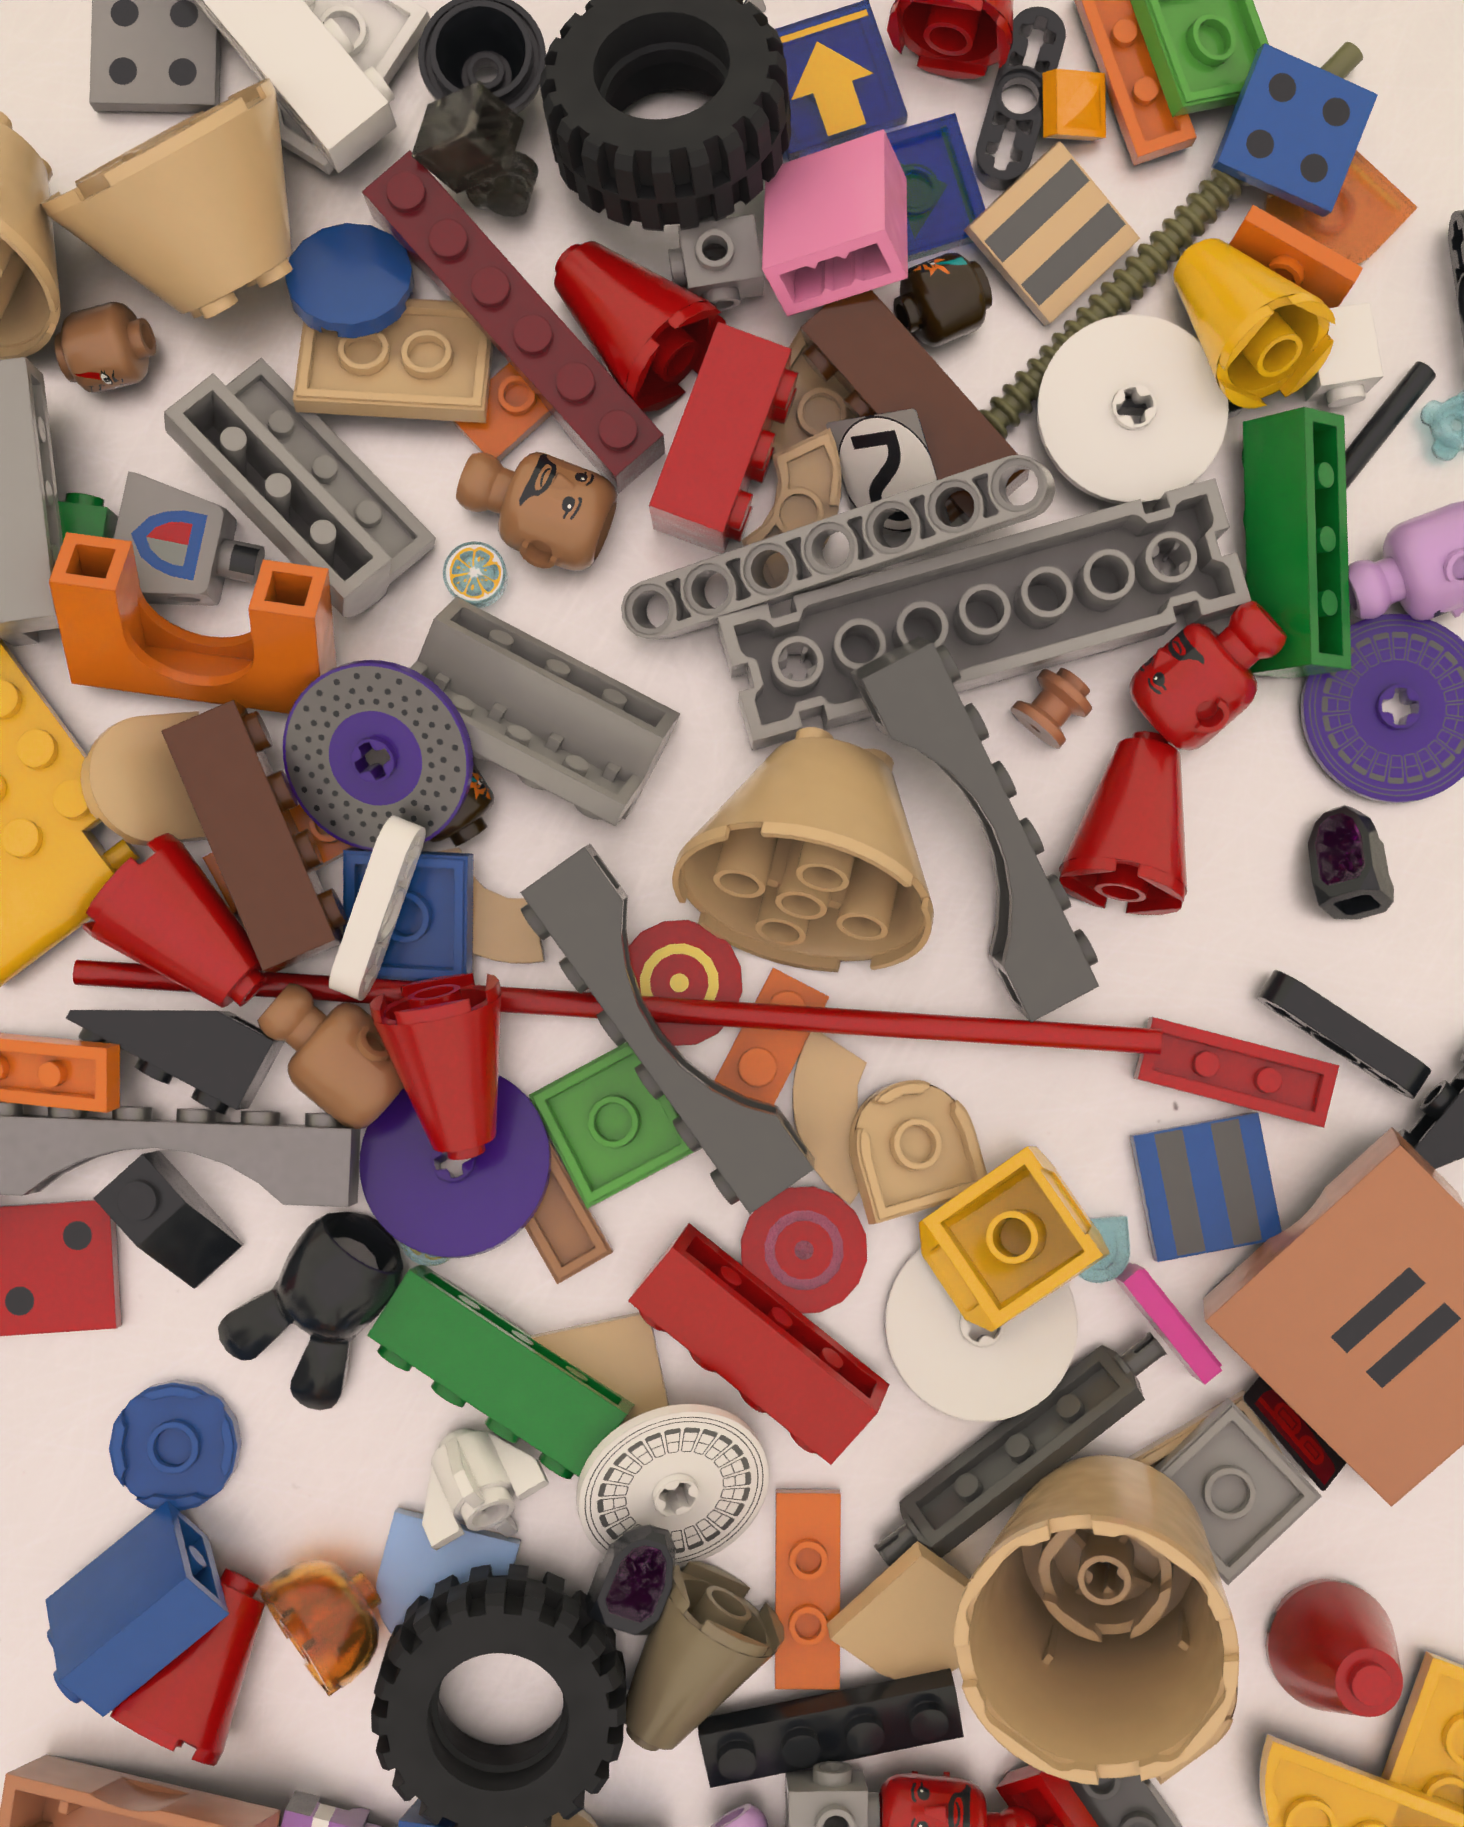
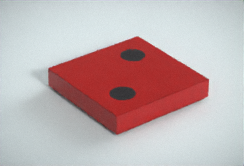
M95 1200L0 1206V1336L116 1329L122 1326L116 1223Z

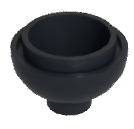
M452 0L448 2L428 21L418 48L420 73L433 99L454 117L476 124L502 122L523 111L538 93L541 73L546 67L544 61L546 49L540 28L533 17L522 6L512 0ZM483 67H493L498 70L496 78L487 83L478 81L475 78V73Z

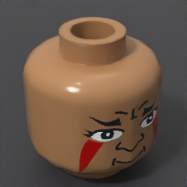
M109 302L72 312L64 319L61 332L55 336L54 341L56 358L65 377L70 382H77L84 390L92 393H102L141 382L148 373L149 357L154 356L156 353L155 336L148 321L144 318L137 319L136 315L127 305L119 302Z

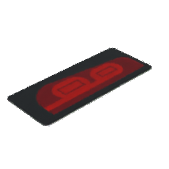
M1259 1376L1243 1395L1244 1402L1321 1491H1325L1345 1466L1346 1462Z

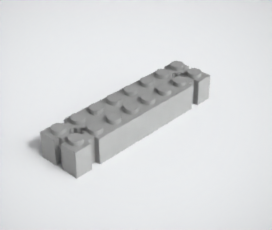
M1213 478L1165 492L1152 508L1153 512L1145 514L1142 501L1138 499L798 594L792 597L791 613L776 618L771 617L768 603L719 616L718 633L731 678L747 674L750 689L739 691L738 703L751 749L755 750L795 739L796 732L803 728L801 720L821 715L825 730L871 717L850 672L918 636L932 641L936 648L944 645L948 649L961 675V680L953 684L957 693L1162 636L1177 623L1175 615L1182 613L1186 625L1191 623L1204 624L1231 616L1240 605L1250 602L1251 597L1238 553L1235 552L1221 556L1217 540L1230 526L1216 479ZM1159 553L1164 554L1163 562L1170 558L1176 566V569L1169 576L1164 575V569L1159 572L1153 564V560ZM789 655H801V664L806 659L811 662L812 666L807 669L805 680L794 681L792 680V673L786 677L781 672L786 668Z

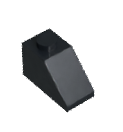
M161 1151L141 1154L93 1198L139 1249L193 1289L201 1285L244 1245Z

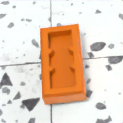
M1252 205L1229 245L1317 296L1329 308L1339 307L1363 269L1361 266L1255 205Z
M508 363L490 379L486 423L452 422L481 453L493 455L501 462L552 414L514 367Z

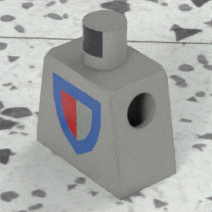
M128 471L114 539L132 541L140 588L148 604L215 606L221 600L225 578L256 584L262 561L265 558L264 547L234 540L236 519L226 508L149 477Z

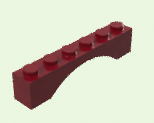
M410 150L362 191L374 220L385 232L393 235L406 249L409 259L430 277L486 335L534 391L576 447L599 473L615 486L618 494L665 454L664 434Z

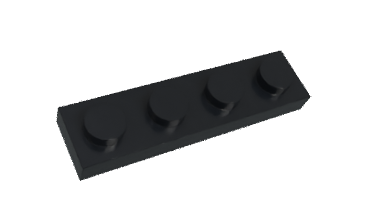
M951 1668L707 1717L698 1726V1735L710 1788L812 1768L820 1762H842L964 1737Z

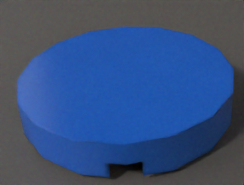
M344 223L322 228L304 239L290 256L289 263L293 270L285 276L293 310L308 327L321 333V327L329 331H337L338 337L358 338L379 333L398 321L407 309L406 301L410 297V293H413L414 288L412 266L406 249L392 234L364 224Z
M177 1379L152 1385L129 1401L113 1424L109 1453L114 1475L123 1487L126 1486L129 1492L137 1497V1501L148 1508L157 1509L168 1500L179 1511L199 1507L225 1487L238 1466L242 1441L237 1418L223 1397L203 1384Z

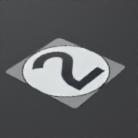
M911 408L833 421L826 424V428L831 429L836 442L841 475L852 509L938 480L918 413L915 409ZM944 506V516L950 524L946 506ZM903 511L890 515L884 523L883 535L910 532L912 528L908 515Z

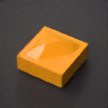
M1053 69L1043 72V138L1095 141L1106 138L1105 73Z

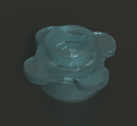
M1464 390L1443 403L1437 400L1429 401L1422 408L1420 418L1423 424L1429 426L1434 439L1431 447L1432 453L1440 460H1452L1458 452L1464 450ZM1453 420L1461 422V430L1456 431L1452 428L1451 423Z

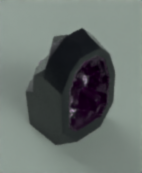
M1346 805L1323 813L1315 822L1308 841L1312 884L1318 905L1334 919L1358 920L1386 912L1394 902V886L1388 871L1384 843L1379 839L1371 818L1357 809Z
M652 1525L638 1526L625 1532L618 1540L610 1544L603 1562L598 1565L585 1599L589 1617L605 1626L632 1635H649L661 1616L673 1584L676 1547L668 1530Z

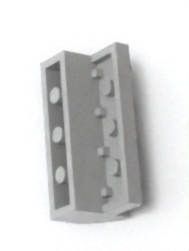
M26 357L0 360V639L15 647L38 644V631L59 628L49 579L63 543L44 376Z
M262 357L226 386L212 373L164 411L166 433L291 563L329 569L331 604L343 617L350 618L373 606L387 594L388 585L434 548L436 537L316 413L295 411L293 389Z
M455 597L433 619L418 660L410 667V669L417 671L436 684L455 705L467 728L473 757L490 760L517 774L519 779L526 785L539 790H547L574 804L576 809L583 815L596 820H605L614 826L617 825L621 818L626 819L655 768L680 716V713L458 597Z

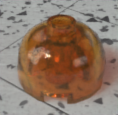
M320 1559L305 1561L283 1570L259 1587L261 1598L286 1639L289 1638L305 1660L306 1664L304 1666L327 1696H331L339 1689L351 1683L369 1665L378 1648L380 1634L373 1609L380 1605L382 1601L362 1571H358L350 1577L336 1563Z

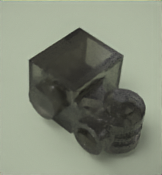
M480 81L427 105L411 156L456 194L466 191L468 199L475 207L479 209L489 208L497 214L508 217L524 215L527 212L539 173L538 166L532 158L515 151L524 120Z

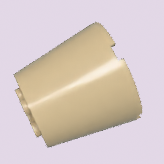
M1110 1455L1077 1458L1063 1463L1028 1490L969 1579L956 1615L953 1648H956L957 1662L963 1679L962 1690L976 1717L985 1729L1014 1756L1040 1771L1064 1780L1098 1785L1099 1778H1123L1140 1775L1141 1781H1145L1172 1771L1201 1751L1214 1737L1223 1724L1236 1693L1239 1676L1237 1631L1198 1512L1183 1490L1165 1474L1149 1465L1130 1458Z

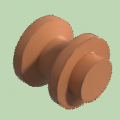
M1060 668L1057 673L1043 669L1037 676V681L1042 689L1039 695L1031 704L1019 700L1016 701L1010 710L1016 719L1046 744L1060 749L1066 742L1061 727L1071 714L1086 717L1092 710L1091 704L1086 699L1090 689L1079 677L1065 668Z

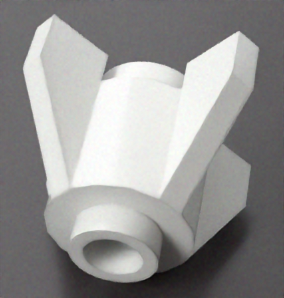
M462 1428L448 1434L441 1440L439 1448L431 1458V1470L422 1526L431 1547L438 1550L464 1535L459 1520L464 1521L469 1530L479 1531L495 1526L506 1538L518 1532L511 1517V1513L515 1508V1503L512 1499L513 1495L516 1493V1496L523 1500L549 1485V1481L540 1462L536 1458L489 1432Z

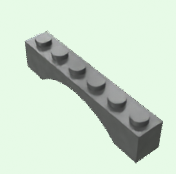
M918 636L850 672L877 729L888 737L918 750L935 762L961 789L980 820L992 852L997 884L996 923L989 955L1015 1008L1030 1022H1033L1099 987L1090 967L1098 963L1096 953L1081 929L1073 932L1063 912L1071 908L1069 897L1054 873L1047 877L1036 856L1044 852L1042 841L1027 817L1019 820L1009 800L1017 795L1014 783L999 760L991 763L983 747L982 741L989 738L988 730L972 703L964 706L953 685L961 680V675L948 649L944 645L936 648L932 641Z
M591 844L577 851L520 892L528 903L521 908V912L530 927L542 940L549 936L554 939L566 956L559 961L562 971L579 993L582 994L587 989L591 991L603 1008V1011L597 1014L603 1029L617 1046L627 1042L641 1061V1064L635 1067L639 1079L656 1100L663 1095L666 1096L679 1115L672 1120L678 1134L693 1152L700 1148H703L717 1168L710 1173V1176L729 1204L733 1205L740 1200L748 1213L751 1214L814 1170L815 1158L778 1106L748 1098L712 1080L685 1059L660 1030L642 998L631 966L626 929L628 895Z

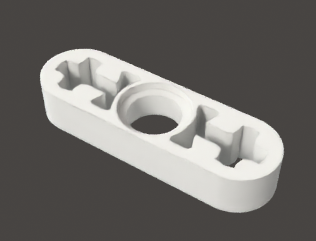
M392 815L384 824L373 848L330 973V989L362 1001L370 992L380 971L423 848L426 835L424 827Z

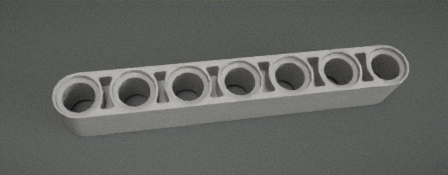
M1021 454L1007 456L641 581L632 586L625 594L621 605L622 619L627 628L636 636L646 639L675 638L717 624L719 616L768 603V606L792 599L795 595L834 585L1035 518L1044 513L1053 501L1055 494L1054 478L1049 469L1031 457ZM1019 470H1032L1038 480L1036 495L1030 502L1024 505H1013L1006 495L1008 479ZM966 490L974 500L973 515L967 523L953 527L944 516L945 502L951 494ZM903 511L911 521V534L904 544L892 548L883 537V526L890 515ZM835 532H841L849 542V555L842 565L837 568H831L823 558V545L830 535ZM779 552L785 557L789 571L783 584L772 588L764 579L763 567L769 556ZM720 573L728 583V594L722 605L713 608L705 598L704 588L712 575ZM660 593L668 602L669 613L665 622L656 628L650 623L646 608L652 596Z

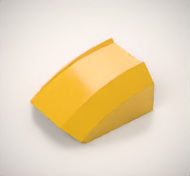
M1037 1146L1025 1147L919 1222L922 1256L964 1319L990 1332L1015 1318L1110 1254L1099 1230L1094 1226L1067 1187L1055 1166Z

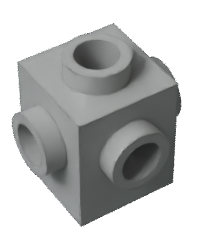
M754 214L731 218L725 217L718 221H715L714 217L711 216L699 220V227L681 230L680 226H678L679 248L668 250L672 282L681 287H686L687 290L712 302L719 311L738 306L741 303L740 299L763 295L764 272L762 270Z
M825 1761L815 1764L813 1770L785 1773V1827H880L878 1792H868L863 1770H852V1766L844 1762Z

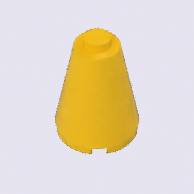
M1217 238L1197 242L1189 246L1182 253L1175 267L1173 280L1218 386L1229 401L1236 406L1248 409L1267 406L1261 398L1280 391L1286 398L1298 391L1313 378L1327 360L1334 342L1328 335L1330 322L1335 324V317L1330 308L1320 298Z

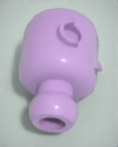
M1464 501L1445 505L1397 524L1387 533L1384 541V559L1376 562L1360 560L1348 565L1350 609L1357 618H1377L1383 615L1391 604L1400 602L1402 608L1415 620H1430L1448 612L1455 618L1461 615L1464 611Z

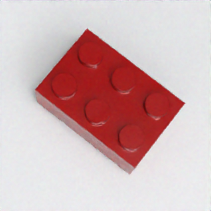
M717 322L649 503L654 530L719 554L725 553L730 539L741 542L753 510V506H750L753 494L748 493L749 486L752 480L763 483L775 451V447L772 446L776 434L770 432L773 421L785 424L796 396L797 388H795L799 373L790 370L791 348Z

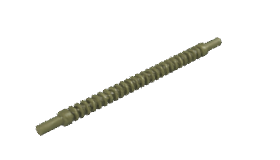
M1345 42L1321 69L1345 79L1363 60V54L1355 44ZM1213 168L1210 174L1212 181L1203 180L1199 183L1200 194L1189 193L1186 197L1188 206L1180 205L1175 208L1174 216L1176 219H1164L1162 222L1163 232H1151L1149 236L1151 244L1144 243L1138 246L1137 252L1139 257H1127L1125 260L1127 269H1116L1113 272L1114 283L1103 282L1100 287L1102 295H1090L1088 299L1090 307L1088 309L1085 307L1077 309L1076 316L1078 320L1076 322L1066 320L1064 323L1065 333H1054L1052 335L1053 346H1041L1039 349L1041 358L1039 360L1035 358L1028 359V372L1017 371L1014 375L1016 384H1004L1002 387L1004 396L1002 398L994 396L990 399L991 410H979L1004 439L1008 436L1007 426H1019L1020 418L1018 415L1020 413L1030 414L1032 412L1031 401H1037L1044 373L1059 348L1072 335L1093 322L1117 316L1119 311L1123 313L1129 312L1131 309L1130 299H1142L1144 295L1142 287H1153L1156 283L1154 274H1166L1168 271L1167 261L1177 262L1180 259L1179 248L1187 249L1193 245L1192 235L1196 237L1203 236L1205 232L1203 223L1214 224L1217 220L1216 210L1221 212L1227 211L1230 206L1228 198H1239L1242 194L1240 185L1251 186L1250 184Z

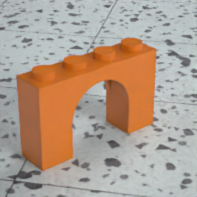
M66 532L49 579V585L72 684L215 704H225L235 700L245 708L289 714L295 701L309 684L324 673L337 667L328 568L263 559L248 608L251 632L235 637H211L187 631L170 623L148 604L140 588L132 541Z

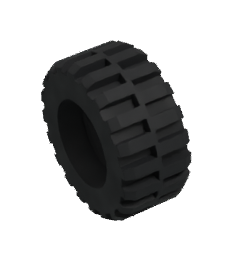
M590 0L585 6L586 13L580 16L575 12L560 30L561 38L556 37L545 56L546 67L541 73L540 91L555 162L558 163L560 175L567 187L578 193L579 200L591 210L600 214L606 209L608 219L626 226H630L632 221L642 222V228L645 230L664 231V225L680 224L681 230L699 227V220L713 216L715 221L731 215L735 211L734 204L742 201L747 205L764 190L763 180L769 182L775 177L783 163L782 155L789 148L792 133L787 64L784 58L783 44L777 30L768 24V17L750 1L743 5V0ZM686 89L713 97L703 106L690 113L668 119H643L623 113L629 105L640 98L664 90Z
M509 1564L508 1575L493 1576L491 1565L471 1568L469 1581L460 1584L458 1578L454 1575L436 1583L433 1597L428 1599L420 1595L407 1609L403 1624L395 1626L387 1643L373 1692L375 1699L371 1710L372 1732L379 1736L375 1751L382 1769L387 1771L396 1769L392 1787L404 1801H410L414 1796L421 1800L419 1815L431 1823L437 1825L442 1817L454 1821L455 1827H551V1820L554 1814L559 1812L563 1819L569 1820L584 1808L585 1790L590 1794H598L608 1780L609 1763L618 1760L623 1744L624 1723L626 1722V1669L623 1653L616 1650V1633L613 1628L605 1626L588 1616L585 1600L587 1595L582 1590L576 1591L572 1597L564 1593L565 1579L548 1571L542 1582L527 1578L529 1566ZM493 1653L517 1655L536 1663L556 1681L563 1693L562 1713L550 1728L529 1741L513 1745L484 1743L462 1732L445 1713L439 1700L440 1686L444 1677L461 1663L480 1655Z

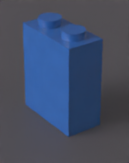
M168 1500L45 1599L50 1629L47 1631V1638L53 1647L56 1670L53 1673L54 1680L60 1691L73 1703L83 1701L104 1717L229 1615L209 1537Z

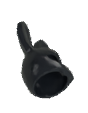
M353 1212L327 1213L316 1219L306 1228L293 1246L273 1289L250 1299L222 1319L218 1326V1334L223 1347L229 1354L239 1360H252L278 1338L290 1324L297 1325L301 1330L310 1335V1341L291 1379V1393L300 1404L307 1408L320 1411L332 1408L338 1402L344 1388L349 1364L350 1343L357 1334L380 1314L401 1282L403 1262L395 1239L382 1227L378 1220L368 1215ZM333 1238H350L364 1244L374 1255L378 1269L368 1266L350 1255Z

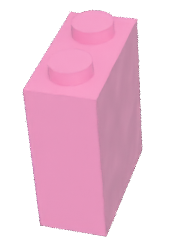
M884 129L783 163L775 177L769 182L765 181L762 270L787 317L908 278L907 179Z

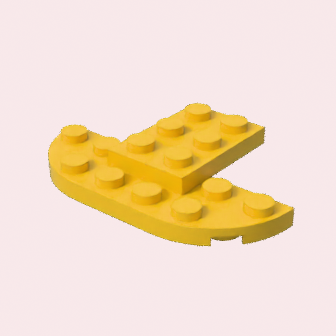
M1425 1652L1381 1777L1267 1734L1261 1756L1259 1787L1261 1804L1268 1827H1464V1665L1433 1653Z

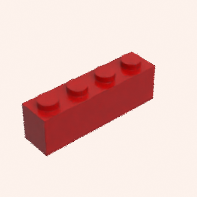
M690 1223L687 1224L649 1270L628 1300L629 1303L639 1310L641 1317L647 1324L656 1330L667 1332L689 1350L691 1357L699 1366L707 1371L719 1374L740 1392L743 1400L751 1408L758 1412L767 1413L790 1432L797 1445L809 1453L818 1454L830 1465L833 1464L877 1415L890 1385Z

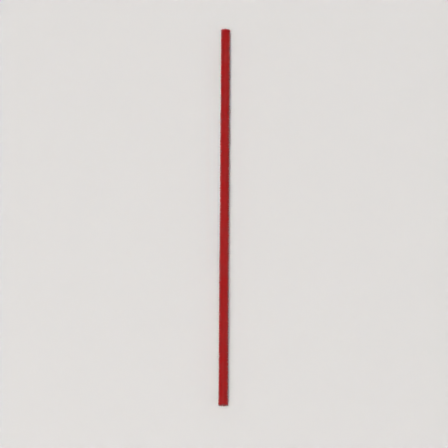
M76 960L73 967V982L75 985L192 992L139 963ZM261 971L267 977V980L255 996L276 998L289 983H294L305 987L312 995L313 1000L370 1004L375 997L385 993L386 1002L390 1004L403 999L400 986L416 981L376 979L368 995L362 1001L330 989V976ZM501 987V1012L597 1018V1014L603 1011V1008L591 992H583L581 994L577 991ZM642 996L656 1022L1158 1055L1161 1054L1162 1029L1046 1021L1030 1022L1029 1020Z

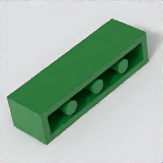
M1301 407L1244 421L1242 464L1244 467L1245 493L1243 523L1246 531L1247 572L1245 580L1251 601H1256L1287 635L1286 642L1279 653L1271 658L1259 659L1250 667V670L1255 675L1288 679L1351 670L1344 416L1309 407Z
M424 1264L408 1270L367 1335L380 1344L377 1352L390 1364L404 1371H410L412 1367H415L434 1380L431 1388L441 1398L458 1407H464L467 1402L488 1416L485 1424L491 1431L512 1443H517L521 1438L542 1452L539 1460L544 1466L566 1479H571L574 1474L580 1477L581 1471L593 1450L607 1435L623 1424L635 1405L533 1340L531 1335Z

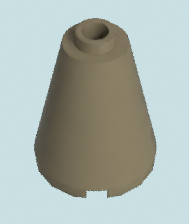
M689 1561L684 1570L681 1571L679 1564L674 1567L672 1589L661 1616L651 1633L647 1635L626 1697L625 1722L628 1736L637 1745L646 1750L674 1749L777 1652L784 1641V1627L775 1611L766 1602L761 1610L758 1611L744 1598L750 1587L717 1567L699 1561Z

